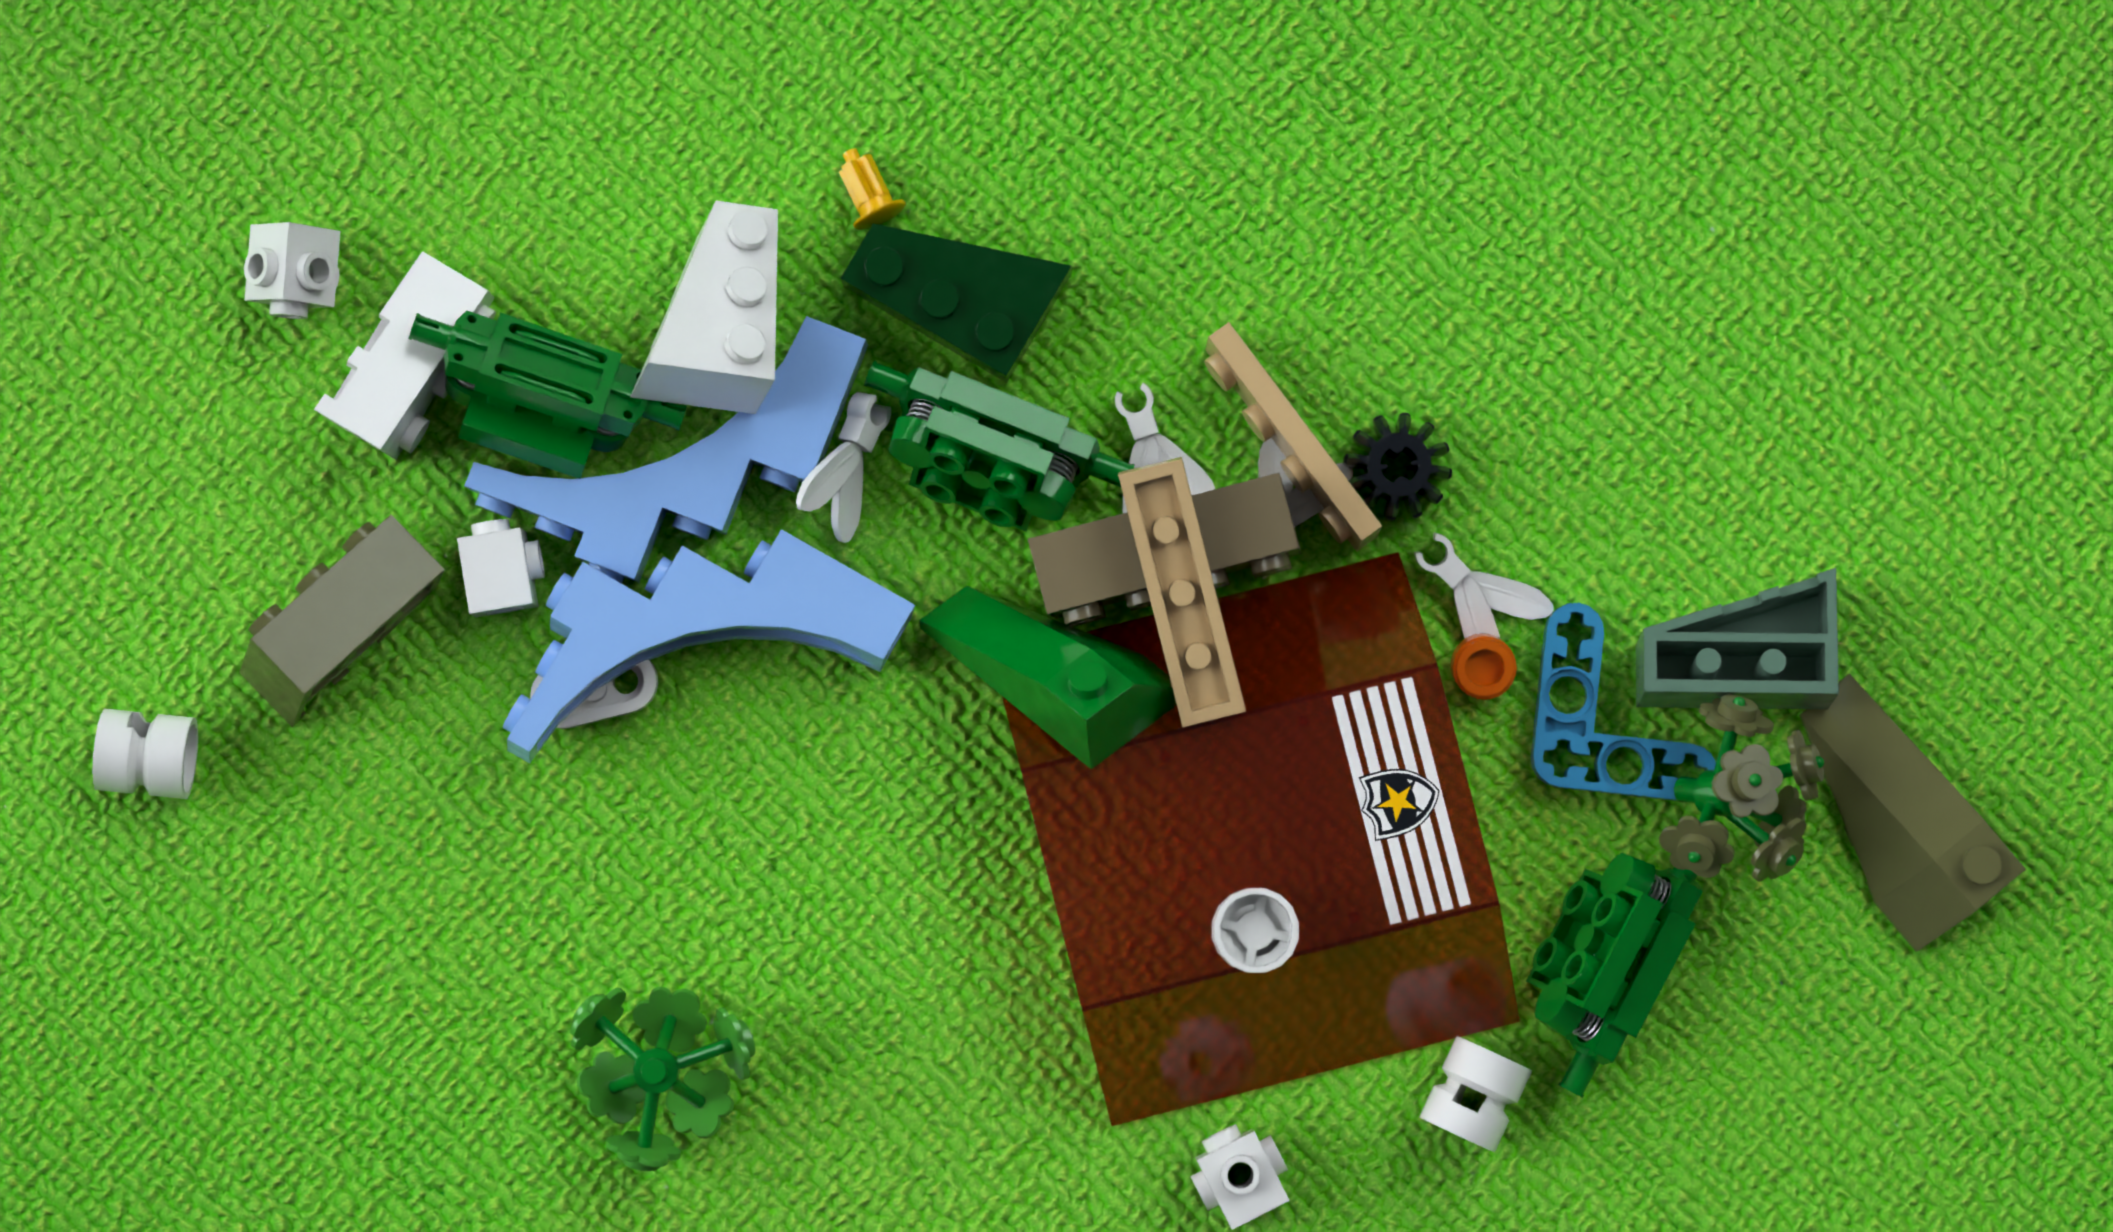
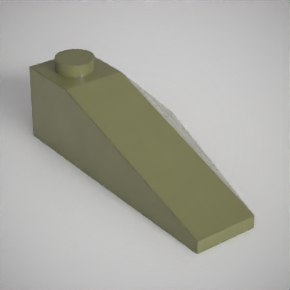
M1847 674L1839 681V694L1829 709H1806L1799 715L1810 743L1817 747L1820 757L1824 759V779L1832 791L1845 824L1844 829L1851 846H1854L1866 876V884L1872 899L1915 952L1976 912L2026 870L1980 814L1850 674Z

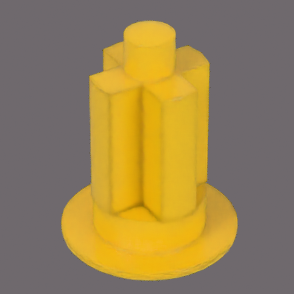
M853 148L848 149L842 155L846 163L841 166L842 170L839 171V174L860 215L853 224L855 229H869L873 223L883 224L904 209L906 205L905 200L893 201L871 154H865L860 157L857 149Z

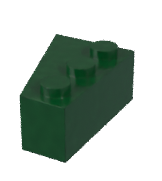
M873 223L844 271L841 281L843 287L1007 383L1069 280L1072 266Z

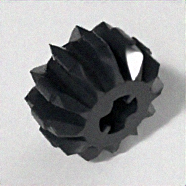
M1401 413L1399 415L1396 433H1391L1388 422L1383 415L1375 417L1373 419V428L1379 439L1378 441L1361 430H1357L1352 437L1355 444L1367 452L1368 455L1351 453L1346 454L1343 459L1344 466L1353 469H1364V474L1355 476L1348 481L1356 491L1367 485L1372 492L1363 501L1370 510L1375 507L1380 498L1387 500L1384 518L1390 522L1395 521L1398 515L1399 501H1404L1407 512L1412 519L1419 518L1422 515V506L1416 493H1419L1427 501L1438 504L1443 498V494L1427 480L1447 481L1452 477V469L1446 466L1432 465L1431 460L1441 458L1449 452L1448 444L1446 442L1438 443L1427 449L1423 442L1430 437L1434 430V425L1430 422L1423 424L1416 436L1408 434L1411 424V415L1409 413ZM1402 452L1412 460L1407 466V470H1414V476L1411 480L1400 476L1393 483L1383 475L1388 465L1381 464V458L1385 454L1391 458H1396Z

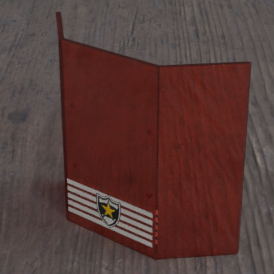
M1399 552L1218 598L1246 712L1182 727L1178 707L1175 706L1093 769L1087 767L1002 696L1111 1126L1454 1039L1456 1036L1462 1037L1520 1022L1495 884L1437 661ZM1154 615L1087 631L1089 634L1143 654L1169 675ZM1245 888H1266L1281 894L1293 906L1299 921V940L1293 955L1282 966L1266 973H1247L1230 966L1217 953L1212 941V919L1217 907L1230 894Z

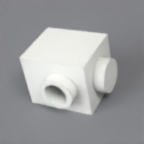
M509 519L472 524V536L457 538L470 615L482 617L539 607L534 579L545 578V572L538 540L528 542L525 530L522 528L510 529Z

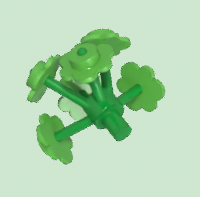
M656 987L651 991L649 1000L640 1001L635 1005L633 1011L635 1024L645 1029V1041L649 1045L655 1046L653 1049L644 1051L614 1025L623 1014L624 1008L621 1005L626 998L625 991L621 988H615L606 996L604 994L592 995L579 1006L573 1016V1024L570 1028V1034L574 1036L571 1046L576 1050L582 1049L586 1044L589 1047H593L607 1036L626 1054L615 1058L613 1054L607 1051L598 1053L593 1059V1066L587 1067L579 1073L577 1087L583 1096L589 1098L587 1108L591 1115L594 1117L607 1115L613 1123L625 1124L631 1121L636 1114V1104L644 1101L640 1132L626 1131L624 1135L609 1136L606 1139V1148L616 1152L617 1157L632 1169L654 1171L666 1166L669 1160H678L681 1156V1150L673 1146L674 1141L672 1138L661 1134H653L659 1094L670 1089L666 1096L665 1104L667 1109L675 1115L673 1127L676 1131L682 1134L692 1131L695 1135L704 1139L712 1137L720 1128L721 1117L728 1116L734 1108L733 1099L727 1095L731 1085L730 1078L726 1073L717 1069L708 1071L706 1074L699 1069H691L685 1074L682 1082L678 1079L680 1069L723 1054L730 1069L734 1068L740 1080L748 1079L750 1077L748 1063L751 1060L750 1057L755 1055V1043L747 1024L743 1020H737L733 1014L729 1015L727 1010L722 1007L716 1010L717 1020L714 1021V1031L718 1041L686 1052L694 1045L695 1035L703 1033L707 1026L706 1017L698 1012L700 1008L699 997L689 989H679L671 993L665 987ZM670 1049V1050L675 1051V1052H679V1053H680V1052H686V1053H683V1054H681V1055L675 1056V1055H673L671 1052H669L668 1050Z

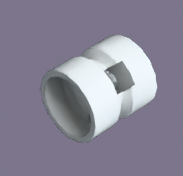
M104 708L97 725L93 751L92 774L95 790L133 794L139 785H144L150 796L188 799L194 781L198 753V724L196 718L158 714L149 723L146 722L142 712Z
M1245 888L1230 894L1217 907L1212 919V941L1217 953L1230 966L1247 973H1266L1282 966L1293 955L1299 940V921L1293 906L1281 894L1266 888Z
M1456 1036L1442 1066L1448 1078L1444 1084L1433 1086L1419 1118L1495 1153L1509 1122L1503 1110L1507 1104L1518 1103L1532 1070ZM1466 1087L1486 1095V1099L1478 1113L1460 1105Z

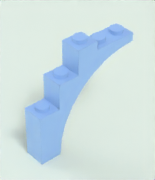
M806 316L784 361L776 369L775 381L757 413L738 412L716 432L670 458L624 473L581 479L525 476L473 462L464 486L479 494L475 503L476 506L511 519L514 509H520L538 516L534 528L569 542L574 531L582 533V538L575 553L576 558L589 563L588 565L621 584L624 577L639 583L667 512L676 515L672 527L708 540L711 530L727 534L753 465L763 468L760 479L795 492L798 483H802L826 455L866 353L867 341L865 338Z
M782 529L772 545L762 540L754 551L744 570V574L752 578L750 583L684 546L680 548L673 561L662 557L645 587L646 591L653 594L651 599L642 596L582 562L574 577L563 573L546 602V607L553 610L550 616V630L566 638L564 644L556 640L552 641L535 673L543 677L532 698L529 699L521 694L510 710L503 724V728L511 732L507 738V750L524 761L531 763L559 723L594 691L632 669L640 662L657 658L687 646L731 639L783 640L833 651L880 672L911 620L915 605Z

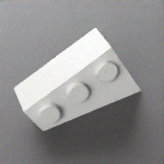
M715 201L697 236L667 312L630 397L750 414L757 413L775 381L778 209Z
M422 251L380 312L379 318L381 321L364 349L357 346L347 360L346 365L352 369L334 399L324 394L314 410L397 460L403 449L412 453L429 426L430 420L423 417L435 395L443 399L448 395L445 389L446 375H444V354L446 350L408 339L416 314L419 313L422 316L454 326L456 320L466 310L494 319L496 311L489 308L495 297L487 289Z

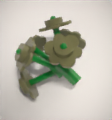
M1723 695L1721 698L1713 699L1712 703L1700 704L1699 713L1706 716L1705 722L1715 729L1724 731L1715 769L1705 770L1698 778L1681 776L1677 779L1674 786L1676 799L1679 802L1695 803L1697 809L1701 812L1699 820L1693 816L1681 817L1677 826H1668L1662 830L1659 843L1664 850L1671 853L1670 862L1677 869H1688L1704 878L1714 877L1720 872L1722 864L1730 863L1735 854L1733 847L1727 843L1729 837L1727 828L1723 824L1713 821L1715 815L1725 816L1750 836L1758 847L1751 859V864L1755 867L1752 877L1761 882L1767 877L1776 879L1779 876H1783L1790 872L1802 857L1804 851L1802 835L1806 829L1805 801L1818 798L1817 782L1824 781V759L1820 757L1819 751L1814 744L1806 746L1800 730L1792 731L1791 736L1787 737L1788 748L1791 754L1790 763L1770 766L1771 759L1768 751L1758 744L1748 745L1739 753L1734 750L1738 734L1752 737L1755 733L1768 734L1772 732L1774 723L1762 716L1763 712L1758 709L1755 702L1742 696ZM1793 776L1797 785L1800 786L1804 800L1799 799V791L1795 787L1785 786L1778 794L1775 788L1782 784L1783 778ZM1747 816H1752L1761 822L1757 825Z

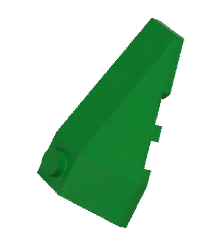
M965 586L919 620L921 630L1090 769H1093L1177 706L1170 676L1143 654L972 587Z

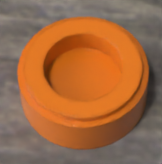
M1480 633L1465 638L1456 647L1451 658V672L1455 682L1464 693L1476 699L1487 700L1502 695L1510 688L1516 676L1517 665L1512 650L1502 639L1491 634Z

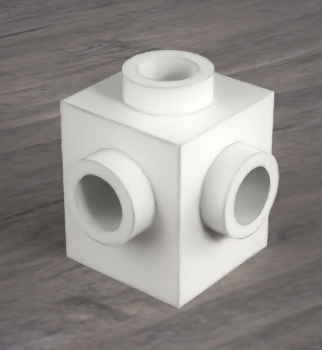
M292 222L251 224L248 255L244 264L246 278L244 301L269 304L270 316L290 319H307L308 308L334 307L335 293L339 282L338 256L340 231Z
M1234 1124L1201 1141L1207 1152L1195 1158L1202 1171L1190 1177L1207 1210L1209 1211L1219 1205L1232 1230L1290 1201L1277 1176L1287 1171L1288 1168L1271 1135L1259 1141L1253 1129L1241 1134L1237 1125ZM1238 1162L1248 1164L1250 1166V1176L1245 1182L1235 1184L1228 1180V1171L1233 1164Z

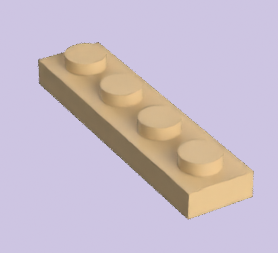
M1230 322L1208 336L1205 350L1210 357L1204 360V363L1209 373L1224 391L1227 392L1232 387L1236 390L1248 406L1242 411V414L1250 428L1263 442L1272 438L1286 457L1280 464L1289 480L1301 493L1310 489L1324 509L1318 515L1331 536L1340 544L1348 540L1356 552L1377 538L1382 528L1381 523Z
M1182 457L1118 472L1182 727L1246 712Z

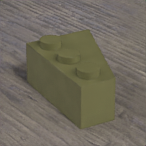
M392 515L376 528L370 521L362 525L343 544L342 549L347 553L330 569L323 562L313 568L295 587V590L300 595L283 610L277 604L272 605L248 629L253 637L250 639L239 673L291 727L307 714L304 711V707L308 701L330 682L334 685L339 683L350 672L347 667L374 642L380 643L439 584L445 569Z

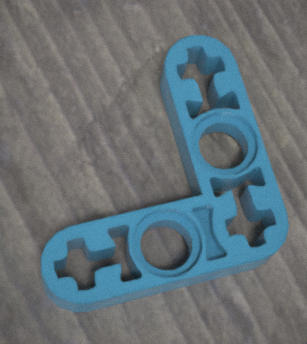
M1569 603L1556 609L1547 619L1543 635L1531 748V765L1537 778L1546 785L1556 788L1678 801L1674 795L1677 777L1658 776L1660 789L1648 787L1654 771L1652 749L1664 752L1659 764H1682L1685 754L1694 756V766L1702 768L1704 771L1715 769L1716 761L1712 754L1704 747L1691 743L1594 733L1604 640L1603 622L1595 610L1581 603ZM1571 614L1581 616V626L1591 628V638L1579 642L1576 661L1590 660L1589 672L1573 666L1553 669L1551 666L1553 655L1561 659H1565L1567 656V638L1557 636V626L1568 623ZM1561 677L1576 679L1585 690L1584 704L1575 713L1565 714L1559 712L1550 701L1549 692L1551 686ZM1562 740L1567 742L1569 753L1588 756L1590 755L1588 742L1599 743L1600 748L1594 761L1597 782L1584 780L1589 769L1588 767H1568L1564 772V777L1554 776V766L1543 761L1544 751L1555 750L1557 741ZM1619 747L1633 749L1639 755L1642 762L1640 776L1630 784L1615 782L1607 772L1606 762L1608 756Z

